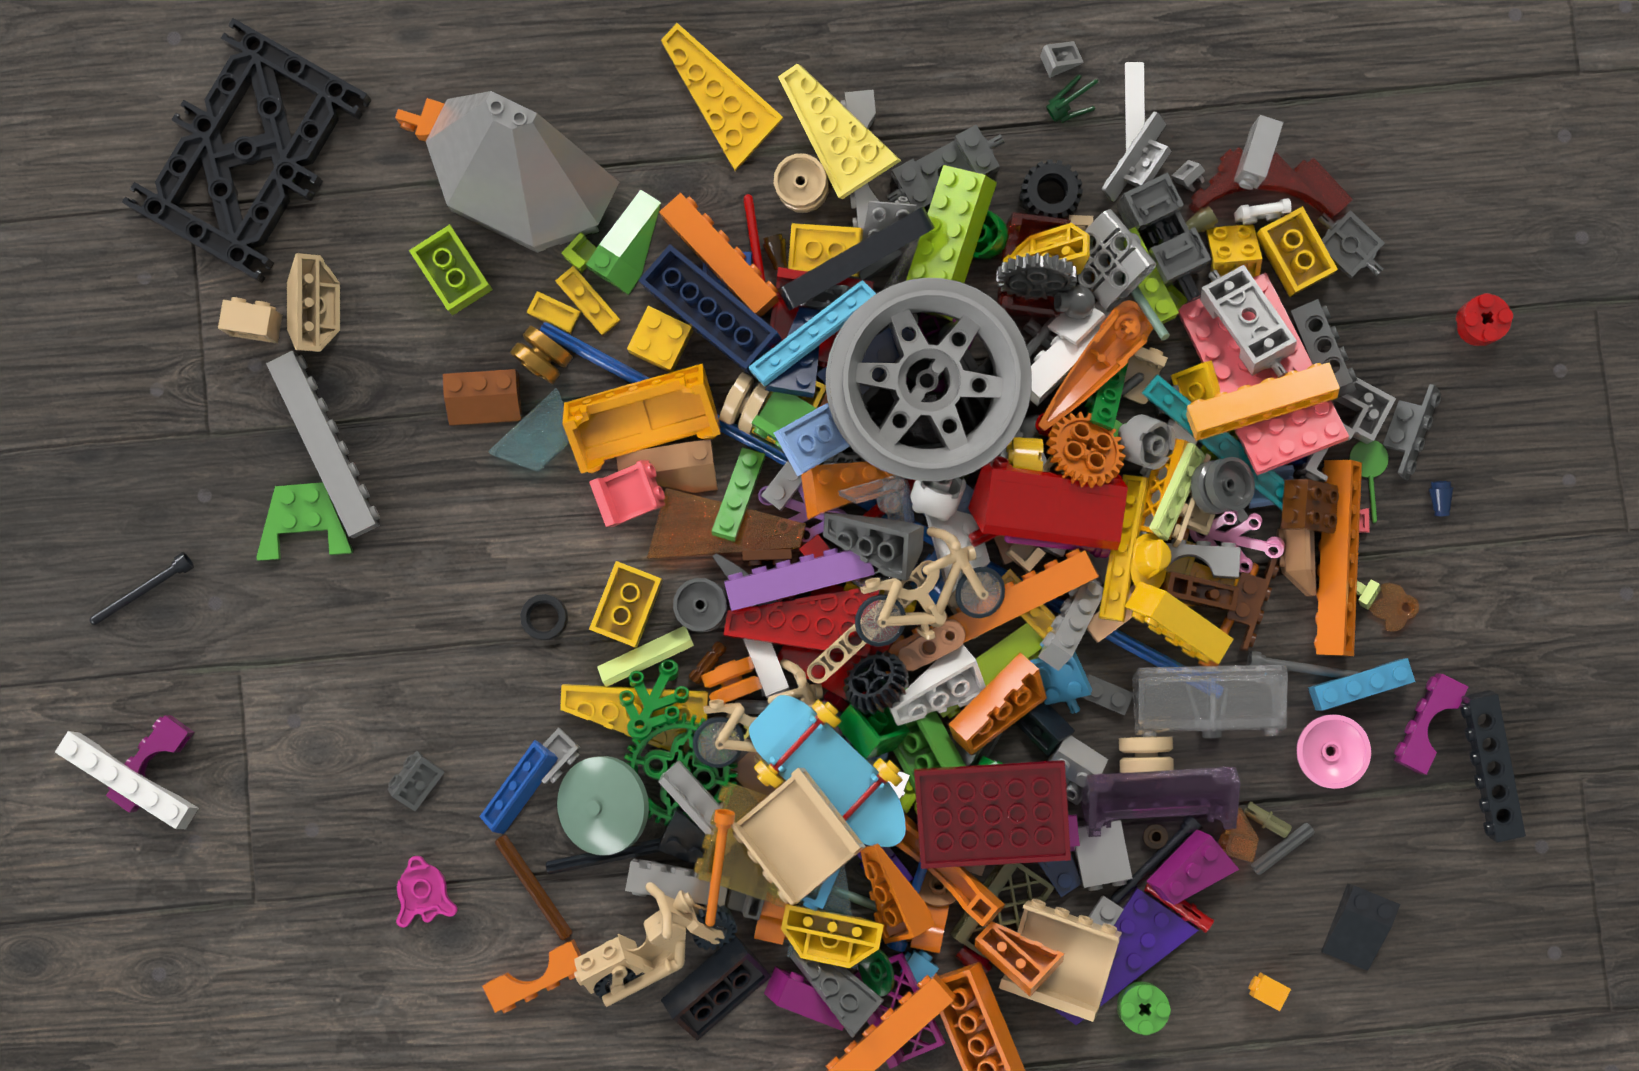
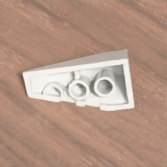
M963 644L958 649L937 659L905 690L906 695H900V702H894L892 704L893 709L889 707L897 726L922 719L930 712H945L947 707L958 704L959 707L968 705L986 687L976 659Z

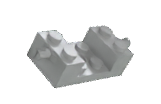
M1242 265L1222 277L1217 270L1210 272L1208 277L1212 282L1202 287L1200 301L1213 319L1216 317L1220 318L1240 347L1239 358L1250 374L1253 376L1264 369L1272 368L1278 378L1284 376L1288 372L1280 362L1295 352L1297 340L1247 268ZM1244 312H1252L1256 317L1248 321L1242 317V314Z

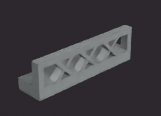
M678 760L660 776L659 783L716 845L718 828L714 822L715 810L723 808L683 763ZM732 827L727 832L724 855L731 850V846L737 841L732 834L734 831Z

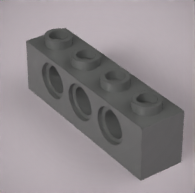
M1317 299L1291 310L1312 364L1321 363L1323 365L1330 363L1331 368L1340 367L1339 371L1334 373L1340 388L1337 398L1356 391L1353 382L1358 381L1352 367L1347 369L1345 361L1349 360L1344 346L1339 348L1336 341L1340 337L1336 327L1329 326L1327 320L1331 319V315L1327 306L1321 307ZM1315 326H1323L1320 331L1312 332ZM1331 346L1328 352H1320L1323 347Z

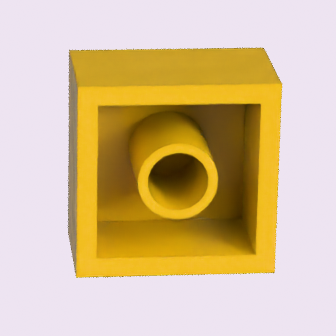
M648 306L627 350L630 354L669 373L674 372L693 333L692 326Z

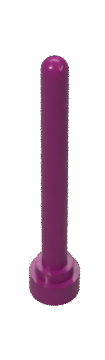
M1004 537L1007 543L1067 550L1079 548L1080 551L1086 550L1096 558H1107L1111 551L1109 549L1018 537Z

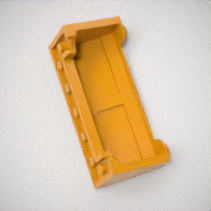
M703 363L564 403L562 424L581 474L599 471L607 459L696 434L698 438L704 440L713 439L721 434L720 422Z

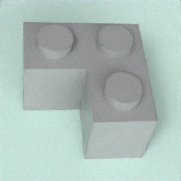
M1357 378L1358 381L1353 382L1356 391L1341 396L1335 401L1356 411L1349 425L1350 428L1355 430L1352 437L1365 444H1369L1375 440L1396 398Z

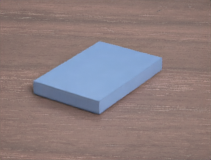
M828 403L774 432L797 476L850 447L834 423Z

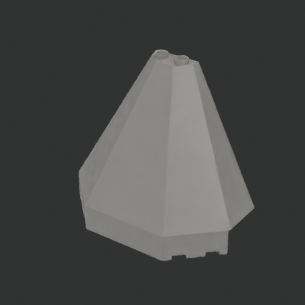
M492 91L447 99L426 140L449 209L537 253L546 250V248L573 241L580 232L584 235L599 232L597 225L620 183L538 113Z

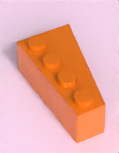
M1019 653L949 723L953 739L970 755H973L1047 699L1039 668L1023 654Z

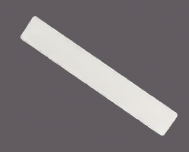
M1143 62L1125 63L1126 151L1145 123Z

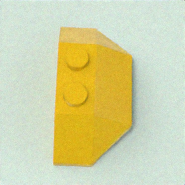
M1072 223L1029 236L1016 247L1011 255L1008 254L1003 259V262H1008V258L1016 260V255L1026 257V253L1031 256H1035L1036 253H1039L1040 256L1049 253V257L1059 255V259L1067 258V262H1073V266H1076L1077 275H1079L1090 257V235Z
M786 904L781 930L800 958L851 968L879 950L884 924L821 909L815 911L804 906Z

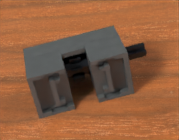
M1167 172L1124 193L1116 207L1128 230L1136 227L1139 235L1146 232V237L1150 245L1153 246L1148 252L1156 262V268L1166 288L1178 282L1189 302L1201 296L1191 276L1202 271L1211 261V258L1196 228L1188 229L1180 213L1184 204Z

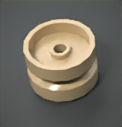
M794 154L786 157L779 163L774 173V186L780 200L788 209L795 212L808 213L818 209L825 202L829 194V181L823 165L815 157L808 154Z
M742 372L725 399L719 420L732 425L741 414L738 428L750 435L752 433L751 423L755 416L759 415L771 391H765L766 386L764 387L762 383H759L751 393L754 379L752 376Z
M1173 737L1119 738V751L1122 753H1135V757H1125L1120 760V773L1154 775L1158 774V772H1173L1174 759L1170 756H1158V752H1170L1173 749Z

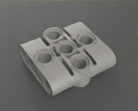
M1111 209L1100 214L1085 230L1090 235V257L1081 274L1077 275L1079 284L1087 287L1107 312L1113 310L1124 301L1156 267V262L1141 246L1139 236L1131 233ZM1094 238L1096 239V246H1095V248H1094V246H1093V239H1094ZM1125 238H1126V240H1127V247H1126V249L1124 248V245H1123ZM1108 256L1111 258L1110 265L1107 263ZM1092 273L1095 275L1094 282L1091 279ZM1123 274L1126 276L1125 283L1122 282Z

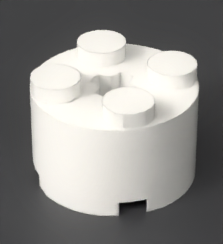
M959 477L942 481L915 480L910 494L913 503L912 509L917 513H925L941 521H948L950 516L957 512L966 488V481L964 478L961 480Z

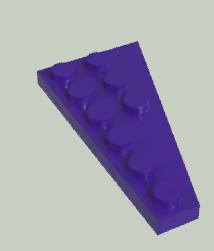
M1136 888L1122 908L1124 910L1114 924L1117 927V931L1122 932L1100 1006L1199 930ZM1055 1009L1057 1013L1075 1025L1084 1020V1018Z

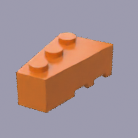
M993 921L975 938V948L1029 997L1033 995L1064 960L1065 953L1052 950L1043 946L1038 941L1034 942L1021 936L1020 933Z

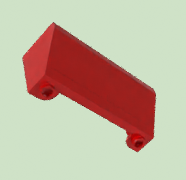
M997 456L981 468L968 509L982 533L1118 550L1121 542L1128 487L1120 475L1113 478L1110 483L1105 482L1102 487H1099L1096 483L1093 488H1090L1088 482L1081 487L1079 480L1072 484L1070 476L1062 478L1063 474L1014 468L1008 459Z

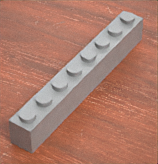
M290 351L266 363L348 536L356 538L380 526L378 522L380 515L374 505L370 506L367 500L370 494L364 484L360 485L356 477L360 475L354 462L350 463L346 456L349 454L348 448L343 440L339 441L336 435L339 432L338 427L333 419L329 420L326 414L328 407L324 399L318 398L315 391L318 389L314 378L312 376L308 377L305 369L308 368L304 357L302 355L298 356L294 351Z

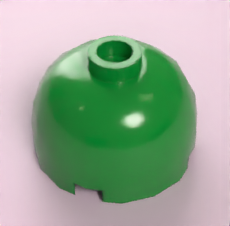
M991 211L987 212L973 257L982 260L991 259L999 255L1005 249L1008 242V230L1005 222Z

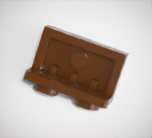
M791 537L743 538V562H748V566H763V562L772 561V565H776L775 563L792 561Z

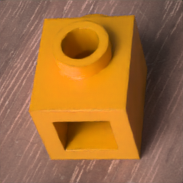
M1261 972L1258 977H1253L1249 985L1251 990L1249 995L1278 1011L1281 1010L1291 991L1287 986Z

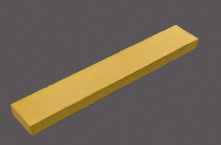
M1123 475L1122 480L1128 487L1123 528L1118 550H1111L1109 554L1099 618L1103 620L1125 621L1127 610L1125 605L1128 602L1132 581L1133 547L1140 534L1149 482L1147 477Z

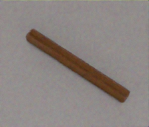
M502 835L496 839L495 844L561 940L567 939L572 935V930L508 836Z

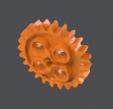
M1079 412L1076 417L1070 413L1067 418L1063 416L1059 422H1056L1048 434L1049 439L1046 445L1050 446L1047 454L1054 455L1050 463H1057L1058 466L1055 471L1063 470L1062 478L1070 476L1072 484L1079 480L1081 487L1086 482H1088L1090 488H1093L1096 483L1099 487H1102L1105 482L1110 483L1124 465L1122 461L1126 455L1121 452L1125 446L1118 445L1122 438L1114 437L1113 434L1116 432V429L1109 431L1090 423L1091 413L1086 418H1084L1082 412Z

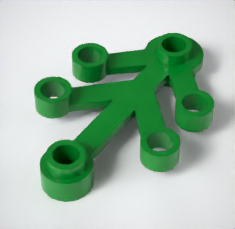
M666 659L659 665L660 676L650 696L644 685L643 673L640 671L630 673L629 683L635 688L644 708L639 715L634 706V694L629 690L620 693L619 701L625 707L630 718L627 730L634 739L644 740L651 734L652 728L666 723H675L679 720V709L671 705L687 702L689 690L684 686H679L675 689L674 694L660 698L668 681H673L678 677V664L675 661ZM636 677L640 678L639 681H633ZM679 693H685V694H686V695L683 696V697L678 696ZM625 697H630V698H631V699L628 700V701L623 700V698H625ZM667 707L665 714L651 718L654 711ZM671 712L676 713L675 716H669L668 714ZM639 725L644 726L643 728H636Z

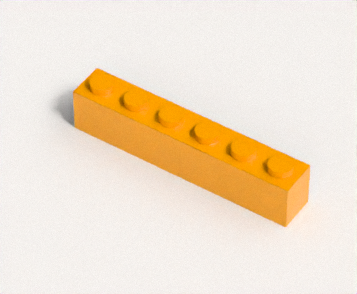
M1316 363L1300 372L1297 370L1290 371L1277 379L1267 378L1254 386L1244 385L1231 393L1221 392L1208 400H1195L1187 406L1186 417L1194 438L1198 441L1336 399L1340 388L1330 363L1323 365Z

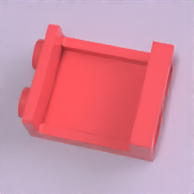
M640 460L633 466L589 482L606 527L617 526L665 506V494L663 489L657 484L655 479L656 470L649 463V460Z

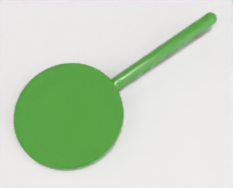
M1374 440L1369 444L1360 441L1352 448L1349 460L1361 462V476L1369 479L1372 522L1376 523L1377 514L1373 477L1380 475L1386 469L1388 453L1385 447L1378 441Z

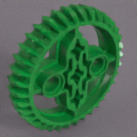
M683 713L682 720L652 728L651 734L644 740L632 738L633 743L637 746L629 745L627 749L633 754H625L624 759L631 762L626 764L632 767L637 774L638 764H641L647 776L659 780L660 776L667 771L669 760H673L676 752H678V759H675L671 766L680 760L692 772L693 765L696 767L693 776L708 791L717 784H720V788L713 798L718 803L728 804L729 799L725 795L732 796L734 791L729 787H736L737 784L735 780L730 778L738 777V772L731 769L737 768L738 762H733L723 767V776H719L717 768L703 764L696 757L693 750L694 732L706 721V718L702 717L700 723L695 722L697 715L693 714L691 721L687 720V713ZM714 723L705 727L701 732L711 742L712 737L719 730L718 728L715 732L712 731ZM670 729H687V732L680 733L674 738L670 752L655 749L649 751L644 757L641 756L644 747L656 735ZM698 738V750H699V753H700V752H701V742H700V740H699V738ZM687 739H689L690 748L686 755H684V747L681 745H684ZM717 749L722 762L734 755L733 752L728 753L729 749ZM690 756H693L692 764L688 763ZM653 759L661 760L663 768L654 769L650 761ZM706 771L710 774L711 779L709 781H701L698 778V773ZM661 785L660 797L667 806V809L658 806L648 797V818H651L653 814L657 815L655 821L657 823L661 821V818H665V826H667L676 806H681L675 800L672 801V796ZM683 812L684 815L691 819L686 812Z

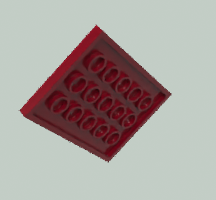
M1064 760L914 769L921 869L1071 860Z

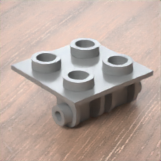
M900 196L895 203L868 201L862 241L914 212L916 205L910 204L908 198ZM908 243L907 245H905V246H903V247L909 248V244H910V243Z

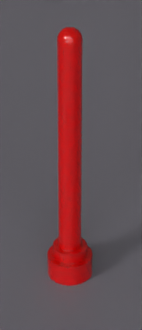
M746 194L743 200L753 264L762 273L760 277L766 283L753 197L750 194Z

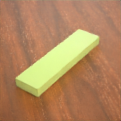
M1187 443L1149 527L1161 540L1168 541L1190 493L1191 477L1195 469L1204 462L1206 457L1193 443Z
M682 626L597 668L605 687H608L629 677L631 672L644 670L694 646L687 628Z

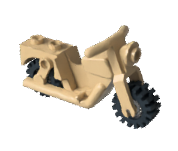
M649 882L646 884V890L656 898L660 910L643 923L646 931V940L643 945L637 948L634 940L618 934V937L574 959L577 969L574 972L575 978L579 985H584L590 994H593L595 990L596 995L603 999L605 1006L608 1007L680 970L684 966L686 928L692 934L695 944L699 948L703 947L704 950H708L709 947L714 950L717 945L721 948L724 946V942L730 943V938L734 939L735 933H737V926L730 909H726L724 905L721 907L717 905L715 924L712 927H708L705 924L707 909L695 904L689 892L684 893L683 890H680L676 898L673 899L666 896L654 883ZM642 972L645 973L644 975L637 977L638 974Z

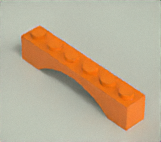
M904 814L905 836L895 846L920 862L918 825ZM963 866L927 869L952 893L962 908L982 927L990 924L1005 906L999 898Z

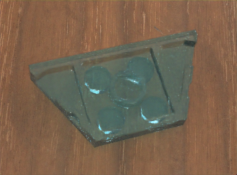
M555 388L488 452L492 456L537 472L546 466L569 444L562 424L564 405L558 389Z

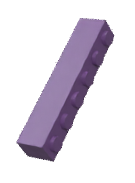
M837 548L823 551L824 556L814 558V554L799 557L800 562L791 564L790 560L775 563L776 568L767 570L766 566L752 569L753 574L743 576L742 572L728 575L729 580L724 581L731 611L874 575L873 565L869 562L861 561L860 556L850 550L838 552Z

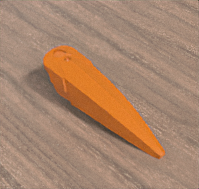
M1131 300L1122 301L1099 326V331L1065 377L1038 425L1044 431L1095 393L1129 362V358L1147 342L1153 327L1136 302Z

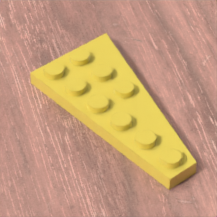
M796 64L778 76L838 198L844 199L901 161L801 65Z

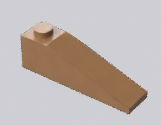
M711 439L639 450L616 457L618 472L637 464L636 462L640 460H649V463L656 470L655 479L658 486L690 493L718 490Z

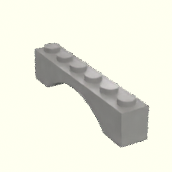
M874 90L845 92V100H840V103L869 129L876 117ZM868 183L854 191V194H850L851 209L856 208L857 216L852 218L853 227L863 228V230L868 201H879L869 188Z

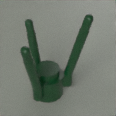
M1077 75L1056 97L1048 101L1049 104L1046 106V109L1055 122L1060 120L1064 123L1071 118L1094 111L1095 107L1091 106L1068 114V111L1071 110L1069 103L1096 85L1098 79H1094L1068 98H1062L1082 78L1081 75Z

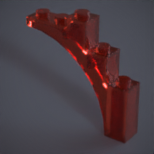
M1240 147L1234 152L1229 149L1220 158L1222 162L1217 168L1220 172L1208 181L1211 185L1205 191L1200 188L1191 197L1193 201L1189 208L1194 213L1201 207H1205L1210 202L1223 196L1250 190L1239 186V183L1234 182L1243 153ZM1277 152L1272 157L1264 181L1257 189H1251L1276 191L1294 196L1315 207L1322 214L1325 212L1330 219L1335 217L1353 200L1314 157L1308 163L1303 160L1293 171Z

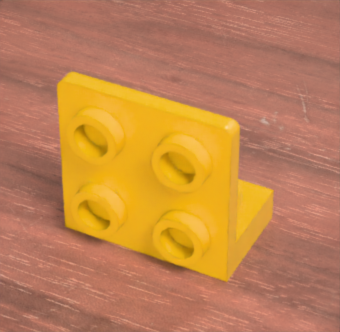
M1253 224L1214 227L1206 230L1212 256L1210 272L1217 270L1222 277L1244 265L1252 277L1260 275L1262 255Z

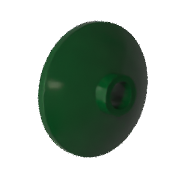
M879 949L859 962V972L865 985L877 995L885 996L893 989L894 972L888 957Z

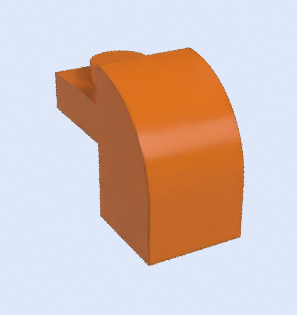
M427 98L421 116L398 109L395 119L401 124L400 127L411 132H414L416 129L415 135L421 141H426L444 103Z

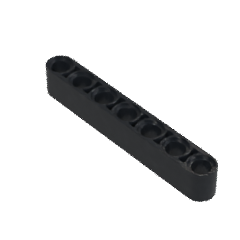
M921 207L777 290L790 311L928 233L935 227L925 208Z

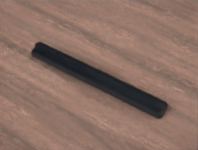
M661 838L634 843L626 850L611 855L585 853L546 862V870L548 874H555L661 852L657 850Z

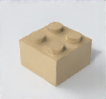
M232 297L231 301L223 300L218 329L232 337L278 344L283 315L277 312L275 307L270 306V303L255 301V304L246 303L245 299Z

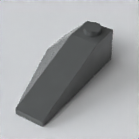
M825 512L823 536L844 550H850L860 556L861 561L869 562L879 568L878 571L883 575L906 581L909 579L923 550L924 526L900 520Z

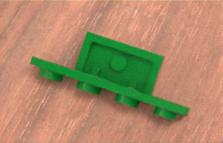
M1128 363L1084 401L1083 406L1086 407L1084 418L1091 413L1090 423L1109 431L1114 428Z

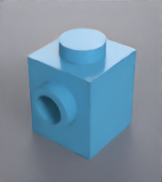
M913 949L911 954L908 951L904 954L917 984L926 975L931 978L939 970L938 966L931 962L933 957L924 950L917 952Z

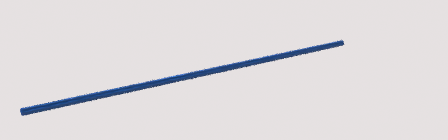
M544 322L540 328L542 333L557 344L631 384L650 379L547 322ZM719 420L722 433L760 453H764L765 456L782 465H785L788 461L784 451L776 445L753 433L749 435L739 430L738 425L735 423L729 425ZM868 497L854 502V504L869 511L880 501ZM893 508L881 517L883 519L900 520L922 525ZM924 526L923 541L934 546L932 537L927 534L928 527ZM991 561L986 566L995 570L1001 577L1008 571ZM988 573L990 577L997 580L991 573ZM1057 597L1044 603V605L1061 614L1062 611L1059 609L1064 600ZM1118 629L1105 637V639L1211 696L1215 695L1216 698H1219L1223 692L1224 687Z

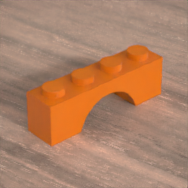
M574 939L549 952L548 968L539 979L522 981L507 972L485 983L482 987L494 1012L502 1010L504 1014L516 1008V1002L522 999L528 1002L539 996L538 991L544 988L550 991L560 986L559 980L567 976L569 980L574 979V972L577 971L574 959L581 956V953Z

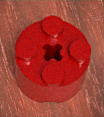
M1485 293L1476 296L1465 303L1456 315L1458 334L1470 345H1489L1506 335L1512 323L1513 313L1507 303L1496 295ZM1483 317L1485 318L1486 324L1482 323Z

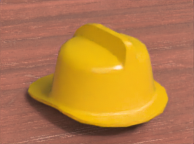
M1151 533L1143 534L1134 543L1131 579L1136 587L1139 582H1143L1160 588L1164 582L1166 569L1171 562L1172 556L1168 545L1157 535Z

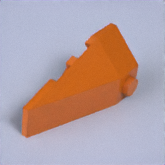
M877 843L866 846L861 851L865 875L871 881L873 889L869 894L871 900H875L876 903L875 921L884 924L882 938L885 944L915 938L934 927L935 924L931 912L925 901Z

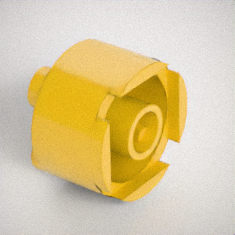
M1014 437L1006 447V452H1008L1007 459L1012 467L1043 472L1041 455L1043 453V439Z

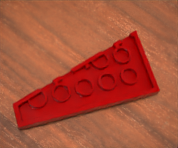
M857 588L838 593H827L791 601L775 602L768 605L746 607L733 611L728 610L723 635L825 651L855 624L856 613L861 604L868 598L879 595L880 590L863 594L861 589ZM878 600L869 604L863 611L861 617H863L872 607H874L878 603ZM875 614L867 618V625L873 629L875 625L873 616ZM857 631L849 634L848 639L852 645H859L862 642ZM866 643L853 656L867 657L871 651V645ZM840 648L831 650L833 653L844 654Z

